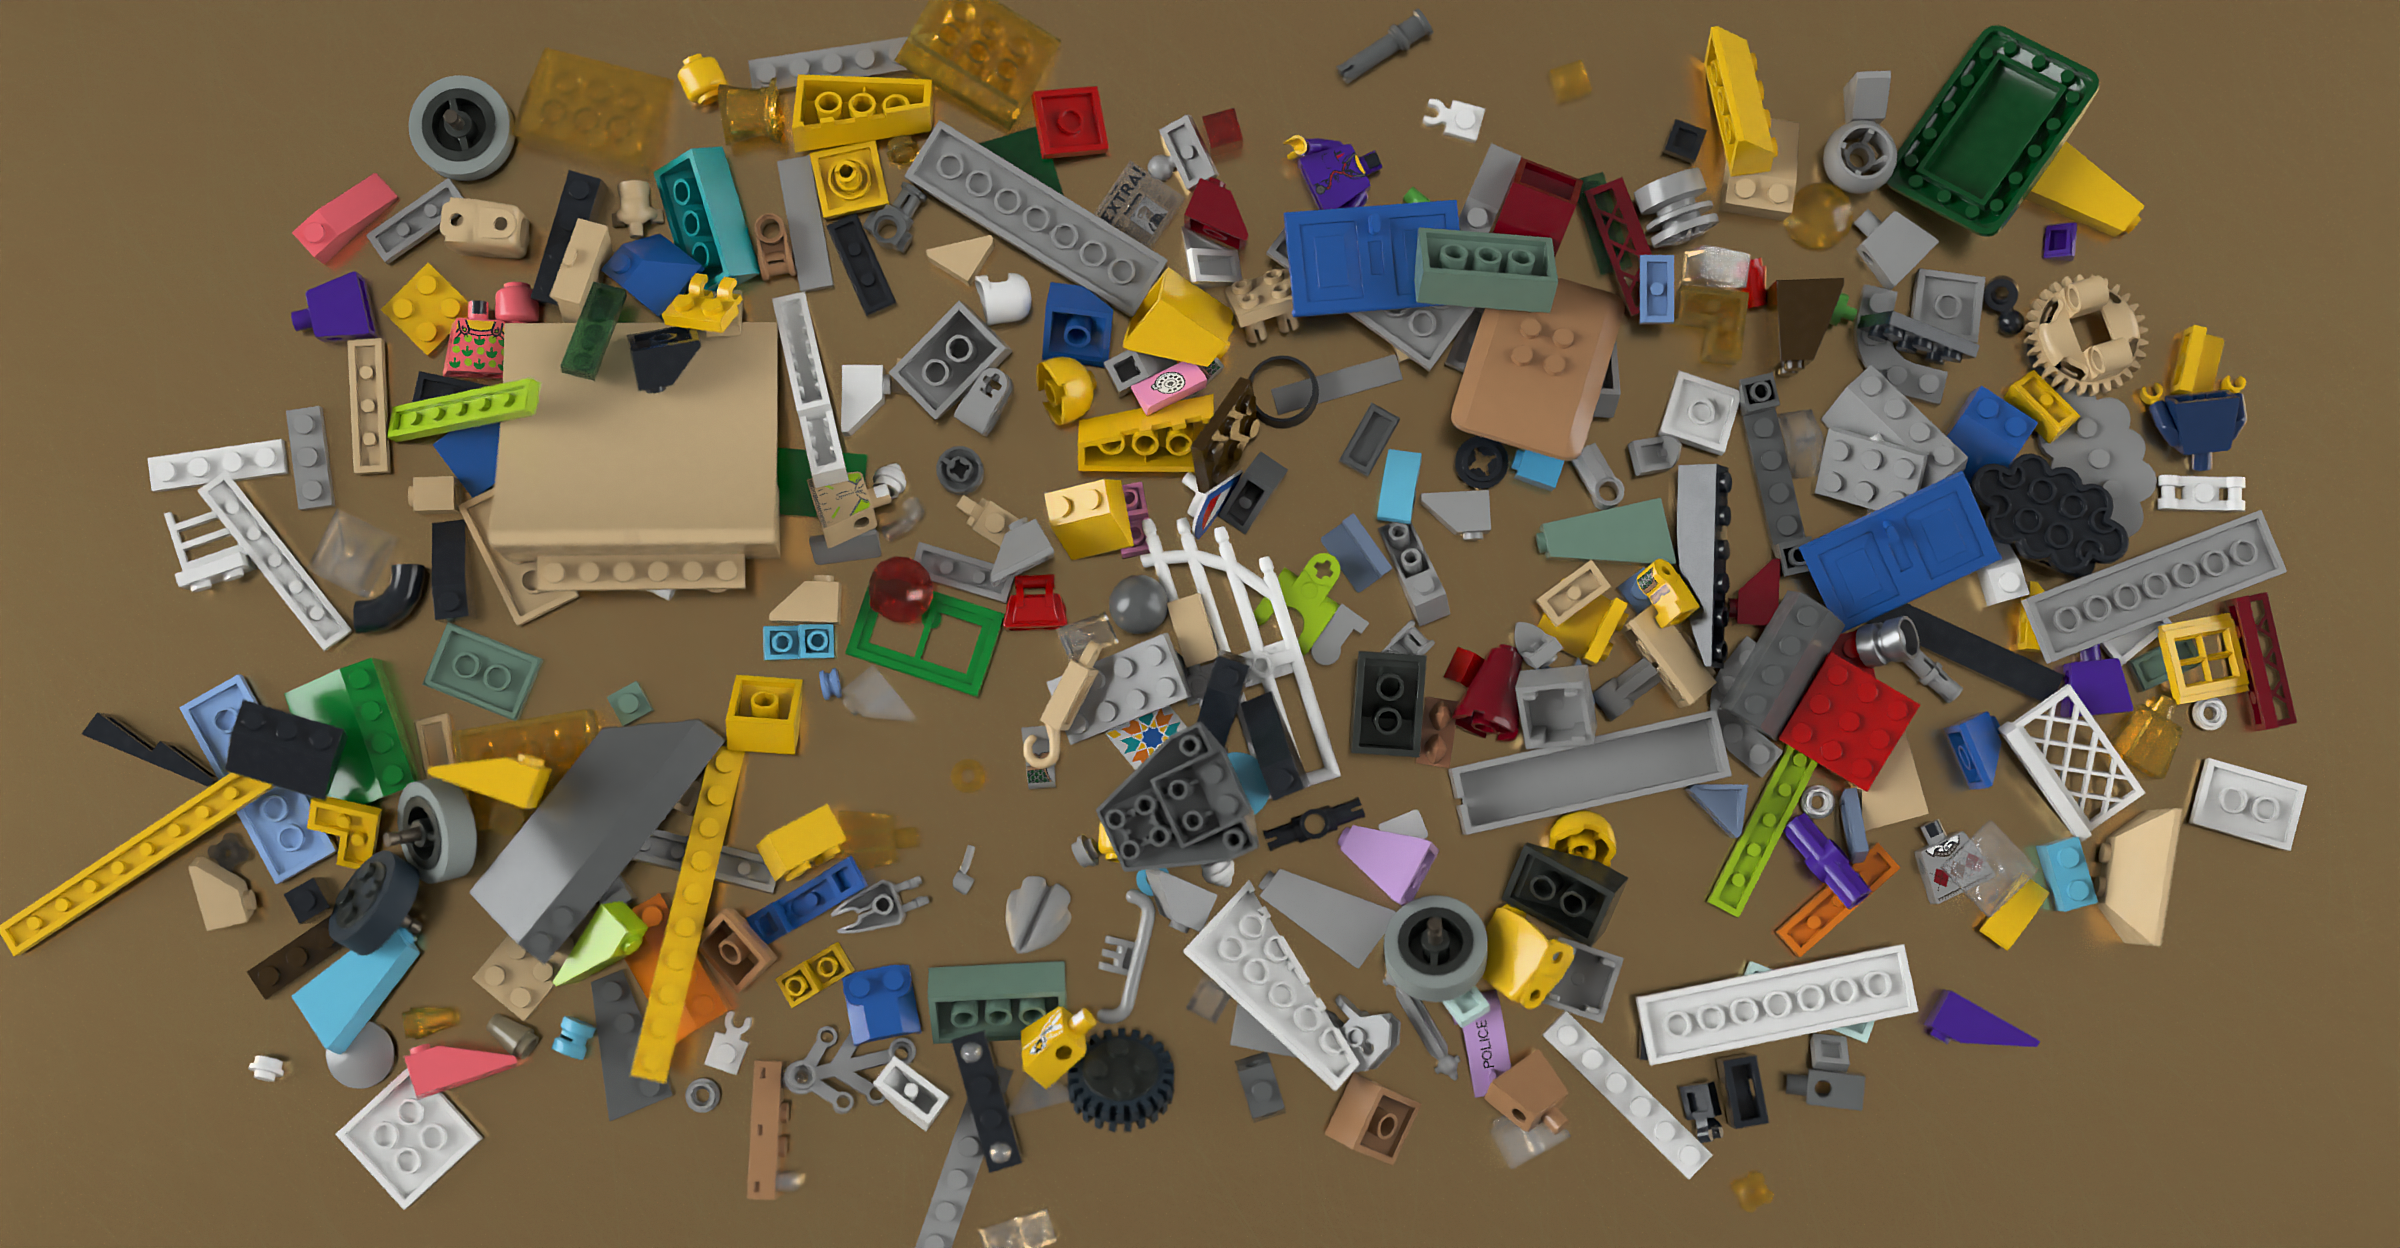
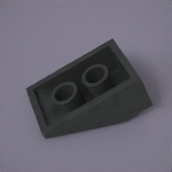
M1358 651L1349 745L1351 753L1420 757L1427 655Z
M1527 842L1522 849L1502 900L1579 942L1592 947L1606 931L1628 881V877L1598 861Z

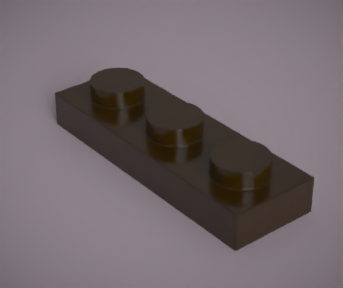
M331 915L247 971V974L265 1000L272 998L346 948L330 937L329 922Z

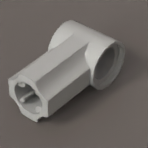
M1596 443L1584 447L1581 455L1575 460H1571L1573 466L1591 494V500L1595 507L1600 510L1615 508L1624 496L1625 489L1623 483L1615 477ZM1603 486L1612 487L1615 490L1616 499L1612 501L1604 500L1599 494V488Z
M1644 657L1620 676L1611 678L1593 692V696L1607 718L1613 721L1632 707L1636 699L1651 690L1662 679L1653 665Z

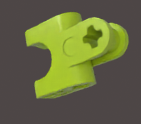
M1328 553L1314 555L1299 576L1284 567L1277 577L1287 608L1297 611L1303 619V631L1297 639L1303 656L1309 652L1340 607L1339 603L1327 596L1340 575L1338 560ZM1326 562L1330 565L1329 572L1332 576L1330 578L1323 576L1320 579L1316 576L1318 570L1314 566L1316 564L1322 566ZM1265 596L1253 612L1258 626L1265 624L1274 613L1271 600Z

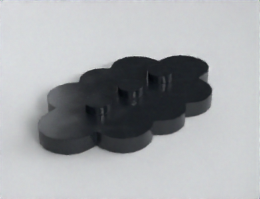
M2030 453L2023 454L2014 459L2008 468L1995 463L1986 464L1979 468L1971 477L1969 486L1976 502L1988 509L1985 523L1992 539L2002 544L2015 543L2021 556L2027 560L2041 561L2047 559L2053 569L2068 575L2075 574L2086 568L2091 560L2100 564H2112L2122 558L2128 550V533L2122 525L2110 519L2114 505L2109 492L2102 486L2093 483L2083 485L2078 473L2071 468L2057 467L2051 469L2044 458Z

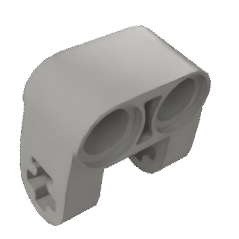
M996 368L984 370L959 404L954 417L980 434L988 436L1014 392L1012 379ZM993 380L1002 385L999 391L990 386ZM991 393L993 396L989 397L987 394Z

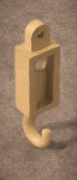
M1093 640L1088 643L1079 660H1070L1040 718V721L1045 723L1049 737V755L1042 759L1034 755L1032 746L1036 741L1035 735H1029L1025 740L1023 746L1024 757L1032 767L1038 769L1049 768L1059 759L1060 731H1068L1099 672V670L1093 668V665L1101 652L1102 646Z

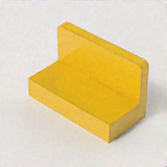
M2193 325L2184 330L2169 394L2180 395L2213 391L2224 346L2223 338L2206 334L2207 328Z

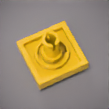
M876 140L853 143L810 153L825 220L882 208L886 204L890 205Z

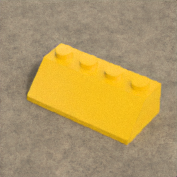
M1711 27L1704 66L1730 176L1771 171L1773 158L1778 157V145L1776 138H1771L1769 133L1771 116L1769 109H1764L1762 104L1764 100V87L1762 81H1757L1756 55L1755 53H1750L1746 39L1721 27Z

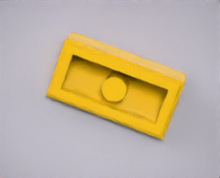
M2032 370L2013 383L2004 396L2006 402L2038 422L2034 430L2049 444L2055 441L2081 417L2035 370Z

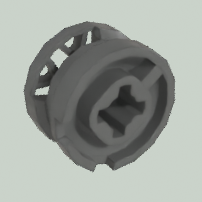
M954 446L947 449L939 457L936 465V474L941 485L948 492L955 495H968L975 492L982 484L984 466L979 455L972 449L965 446Z

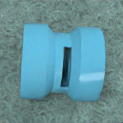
M565 1015L560 1025L562 1032L559 1037L555 1038L551 1048L566 1056L583 1060L587 1052L585 1045L587 1040L593 1037L596 1027L577 1018Z

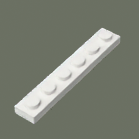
M226 470L197 490L324 652L352 632V629Z
M1564 1011L1542 1034L1686 1178L1690 1179L1713 1156L1567 1011Z

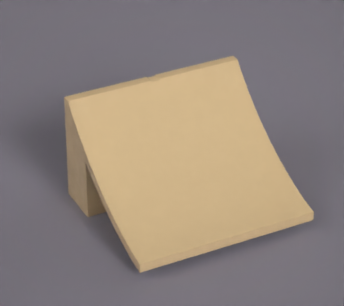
M742 322L741 335L707 337L706 331L696 329L701 344L697 353L673 385L666 386V390L652 394L646 393L645 390H638L627 335L674 326H667L665 323H505L503 383L533 378L541 382L535 415L500 422L496 480L489 526V546L509 562L537 561L538 591L745 589V556L747 559H781L780 491L777 484V322Z

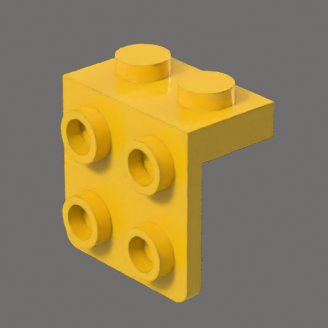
M1599 595L1557 627L1554 626L1544 612L1537 627L1546 634L1556 637L1563 647L1562 651L1575 658L1579 657L1581 661L1594 666L1599 660L1605 662L1613 647V643L1609 642L1614 630L1620 632L1629 616L1628 613L1624 612L1628 603L1618 598L1610 600L1603 595Z

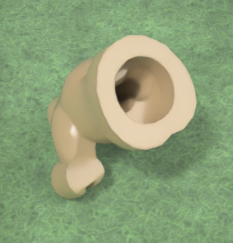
M628 180L617 185L621 209L612 214V226L614 228H618V226L625 227L628 224L630 238L639 239L643 238V223L649 219L651 224H656L657 222H660V224L664 223L663 210L649 206L650 184L648 182Z

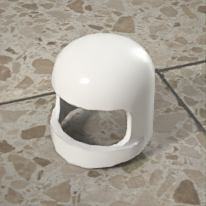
M1008 273L1007 281L996 283L990 282L987 275L975 276V284L981 299L987 325L1019 321L1029 314L1032 297L1028 282L1023 276L1016 273Z

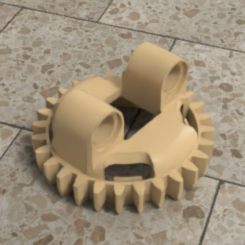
M2079 274L2073 282L2069 277H2065L2061 285L2058 282H2054L2049 287L2050 291L2045 289L2040 293V299H2036L2031 305L2034 310L2029 311L2026 316L2032 322L2027 323L2023 330L2033 334L2026 337L2024 343L2033 344L2034 346L2027 352V356L2036 355L2038 360L2033 364V368L2043 366L2045 370L2041 378L2049 375L2053 376L2052 387H2055L2060 382L2064 383V393L2070 391L2074 386L2077 396L2085 393L2086 388L2090 397L2095 396L2099 390L2103 395L2111 391V387L2118 389L2123 385L2122 381H2129L2133 377L2131 372H2136L2141 367L2137 361L2146 357V354L2139 349L2149 344V341L2140 338V336L2148 332V328L2138 326V323L2145 316H2135L2133 313L2139 307V304L2136 303L2129 306L2127 301L2131 294L2127 293L2120 297L2118 295L2120 285L2117 284L2110 290L2107 288L2108 279H2103L2100 275H2091L2089 278L2083 279L2082 275ZM2058 302V308L2056 309L2053 315L2052 321L2050 323H2046L2047 318L2051 310L2053 309L2051 306L2054 303ZM2100 310L2112 340L2091 346L2082 352L2069 319ZM2065 361L2082 369L2085 376L2081 380H2076L2078 374L2067 370L2065 367L2058 370L2055 366L2059 362Z

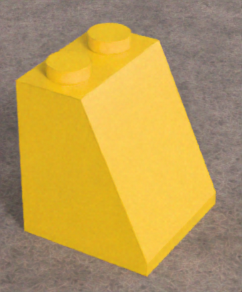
M1168 267L1149 290L1136 314L1129 318L1122 346L1127 350L1208 367L1215 358L1221 359L1230 347L1231 343L1228 341V338L1234 329V326L1231 324L1233 312L1229 307L1196 285H1192L1190 281Z

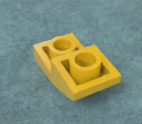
M2021 873L2015 879L2001 902L1995 906L1979 931L2008 951L2037 913L2050 892L2024 873Z
M836 942L777 977L775 981L791 1008H794L854 972L855 969L839 942Z

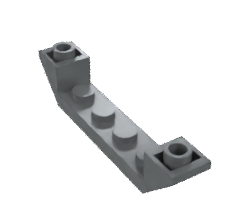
M1773 372L1740 379L1741 421L1771 548L1775 557L1780 559V567L1784 576L1808 572L1809 569L1799 547L1812 541V537L1805 536L1776 413V408L1780 406Z

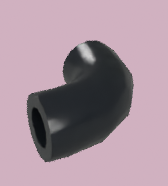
M391 565L390 581L384 593L374 599L355 601L353 608L355 632L357 634H368L390 629L409 616L421 598L425 565Z

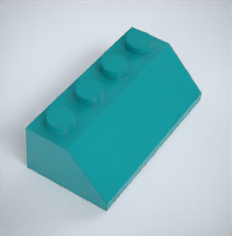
M723 146L691 148L653 172L674 244L705 268L701 274H707L709 280L705 284L704 290L717 291L723 277L736 278L737 285L761 273Z

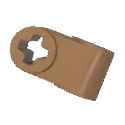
M773 213L761 215L755 223V235L758 247V262L763 281L769 280L770 276L789 273L791 276L797 275L786 224L778 215ZM769 223H777L780 226V231L774 238H766L763 235L764 227Z

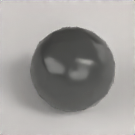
M1131 575L1120 580L1114 587L1109 597V611L1114 622L1127 633L1147 634L1156 630L1165 620L1168 613L1167 603L1169 599L1164 587L1154 578L1146 575Z

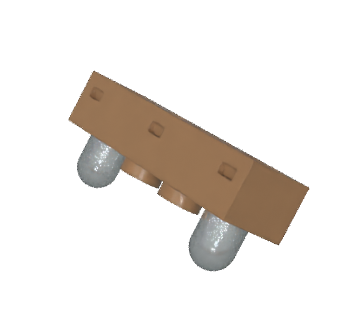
M757 1059L754 1061L747 1199L775 1200L779 1197V1191L794 1192L801 1186V1177L798 1173L794 1171H780L781 1157H786L787 1137L782 1136V1123H788L789 1102H784V1088H787L784 1081L787 1069L785 1068L786 1060ZM798 1073L795 1075V1080L802 1084L806 1082L807 1076L804 1073Z

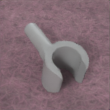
M967 845L962 865L953 879V888L963 895L968 893L975 879L966 875L976 848L971 845Z

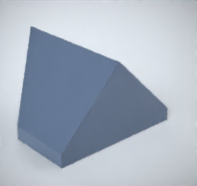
M1694 784L1689 785L1685 789L1730 838H1738L1742 834L1748 785Z

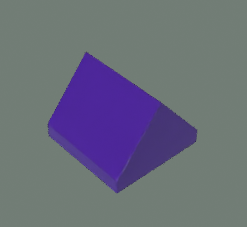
M2077 223L2046 225L2045 259L2073 261L2075 257Z

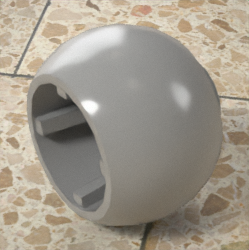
M1865 120L1849 122L1836 129L1827 140L1823 154L1824 169L1830 180L1844 191L1856 194L1871 192L1884 185L1893 174L1897 163L1895 142L1888 131L1879 124ZM1848 139H1859V142L1850 145L1848 149H1845L1847 143H1845L1844 141ZM1868 143L1874 147L1876 153L1878 154V159H1875V153L1873 149L1868 145ZM1850 154L1860 155L1864 161V166L1855 167L1850 162ZM1869 169L1877 172L1873 175L1863 176Z

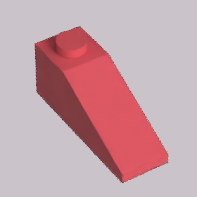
M375 172L316 210L292 234L314 258L325 264L398 200L399 197Z
M430 1044L414 1047L409 1050L411 1055L404 1057L417 1100L516 1068L518 1063L516 1056L444 1046L431 1048Z

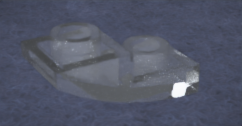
M1047 1209L1035 1211L978 1230L983 1248H1040L1057 1242Z

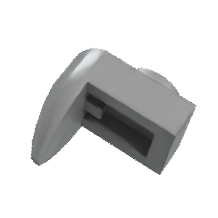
M1670 435L1632 441L1628 444V449L1635 475L1642 476L1670 470L1679 461L1682 444L1678 439Z
M1526 622L1516 623L1514 631L1515 644L1526 664L1536 669L1539 667L1545 668L1552 664L1558 657L1557 653L1563 649L1556 637L1546 634L1542 629Z

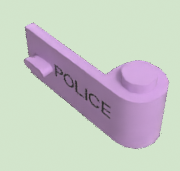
M1496 989L1481 992L1490 1005V1012L1462 1028L1475 1098L1485 1096L1491 1082L1511 1068L1502 1010ZM1452 1016L1454 1025H1458V1023Z

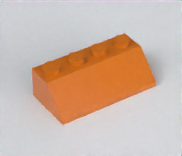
M658 893L631 909L649 928L642 937L641 946L624 959L648 1000L672 905L666 893ZM698 949L675 1043L733 1010Z

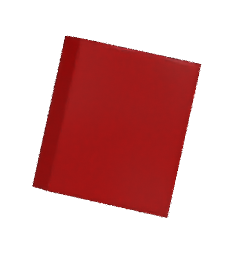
M1457 647L1443 677L1467 689L1485 659L1474 652Z

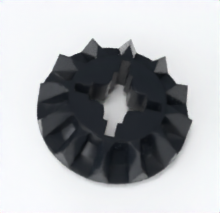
M1475 436L1466 440L1459 447L1455 457L1457 475L1466 485L1479 490L1497 485L1506 475L1509 465L1508 455L1503 445L1498 441L1481 436ZM1475 450L1482 458L1494 456V459L1486 465L1488 476H1486L1481 468L1469 469L1476 461Z

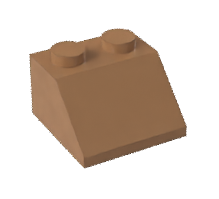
M733 907L725 908L701 933L698 950L737 993L741 992L762 975L778 958L768 944L755 933L747 921Z
M1353 1072L1339 1105L1330 1120L1325 1135L1355 1151L1393 1166L1422 1104Z

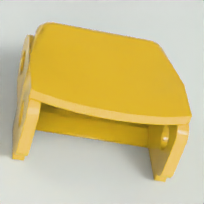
M1505 904L1502 908L1496 909L1485 929L1488 958L1482 978L1510 1000L1522 1004L1527 1009L1536 1008L1564 976L1575 957L1573 947L1556 939L1548 941L1542 932L1526 919L1524 911ZM1559 952L1558 957L1552 961L1553 956Z

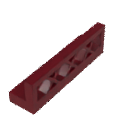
M1623 177L1589 189L1584 193L1631 317L1640 314V306H1635L1631 296L1636 282L1640 284V255H1652ZM1611 191L1616 204L1612 213L1610 214L1599 209L1594 196ZM1617 210H1618V212H1619L1621 218L1615 216ZM1601 215L1606 218H1609L1606 227L1604 225ZM1612 221H1616L1625 227L1627 238L1623 245L1609 238L1607 232ZM1629 241L1633 249L1627 247ZM1613 246L1618 249H1621L1618 257L1615 254ZM1624 252L1636 256L1639 268L1635 276L1621 270L1619 262ZM1625 278L1633 281L1630 288H1628Z
M2264 592L2226 600L2227 612L2230 613L2231 619H2234L2249 684H2247L2249 691L2246 692L2255 731L2269 730L2297 723L2268 593ZM2259 601L2262 615L2255 624L2250 602ZM2263 623H2264V625H2265V629H2266V630H2264L2263 628H2261V626L2263 625ZM2258 633L2266 637L2270 647L2264 657ZM2271 655H2272L2273 663H2272L2271 661H2269ZM2265 665L2276 672L2277 681L2272 689H2270ZM2278 689L2280 690L2281 696L2276 693ZM2273 698L2283 704L2286 718L2277 720Z

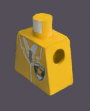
M1057 1007L1021 1030L1023 1070L1042 1087L1048 1089L1085 1055V1033L1096 1025L1093 1015L1087 1009H1082L1073 1016L1066 1008Z

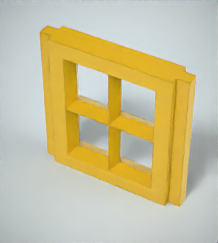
M2230 613L2158 626V639L2172 696L2176 700L2177 705L2249 691L2247 685L2249 680L2234 619H2231ZM2221 633L2226 651L2206 655L2202 637ZM2194 638L2199 656L2179 660L2175 642ZM2228 658L2232 676L2212 679L2208 661ZM2200 663L2205 681L2185 684L2181 666Z

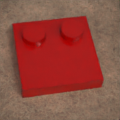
M1098 86L1033 91L1031 100L1042 159L1107 153L1109 145Z

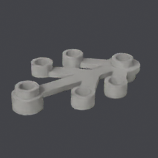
M825 1026L818 1031L816 1042L805 1060H797L787 1067L784 1081L787 1088L795 1094L804 1095L813 1092L828 1101L838 1114L850 1112L854 1103L853 1097L848 1092H837L821 1080L834 1077L863 1094L870 1105L880 1106L884 1103L886 1097L882 1094L880 1100H873L870 1092L878 1089L873 1083L854 1072L887 1065L898 1049L906 1051L907 1058L901 1061L908 1066L914 1060L916 1048L909 1039L898 1038L890 1044L888 1050L851 1058L857 1046L854 1047L850 1027L849 1035L832 1062L817 1066L825 1050L832 1048L837 1041L836 1030ZM828 1032L833 1036V1040L825 1043L820 1038L821 1034ZM796 1074H806L808 1077L807 1082L798 1083L795 1080ZM842 1097L846 1098L849 1101V1106L840 1108L836 1101Z

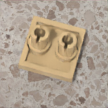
M1286 268L1282 270L1272 269L1263 276L1251 280H1238L1232 286L1224 288L1226 299L1240 328H1245L1248 342H1258L1255 330L1261 341L1266 339L1268 334L1263 320L1275 316L1280 332H1289L1287 319L1292 330L1299 327L1297 317L1292 315L1293 304L1290 274Z

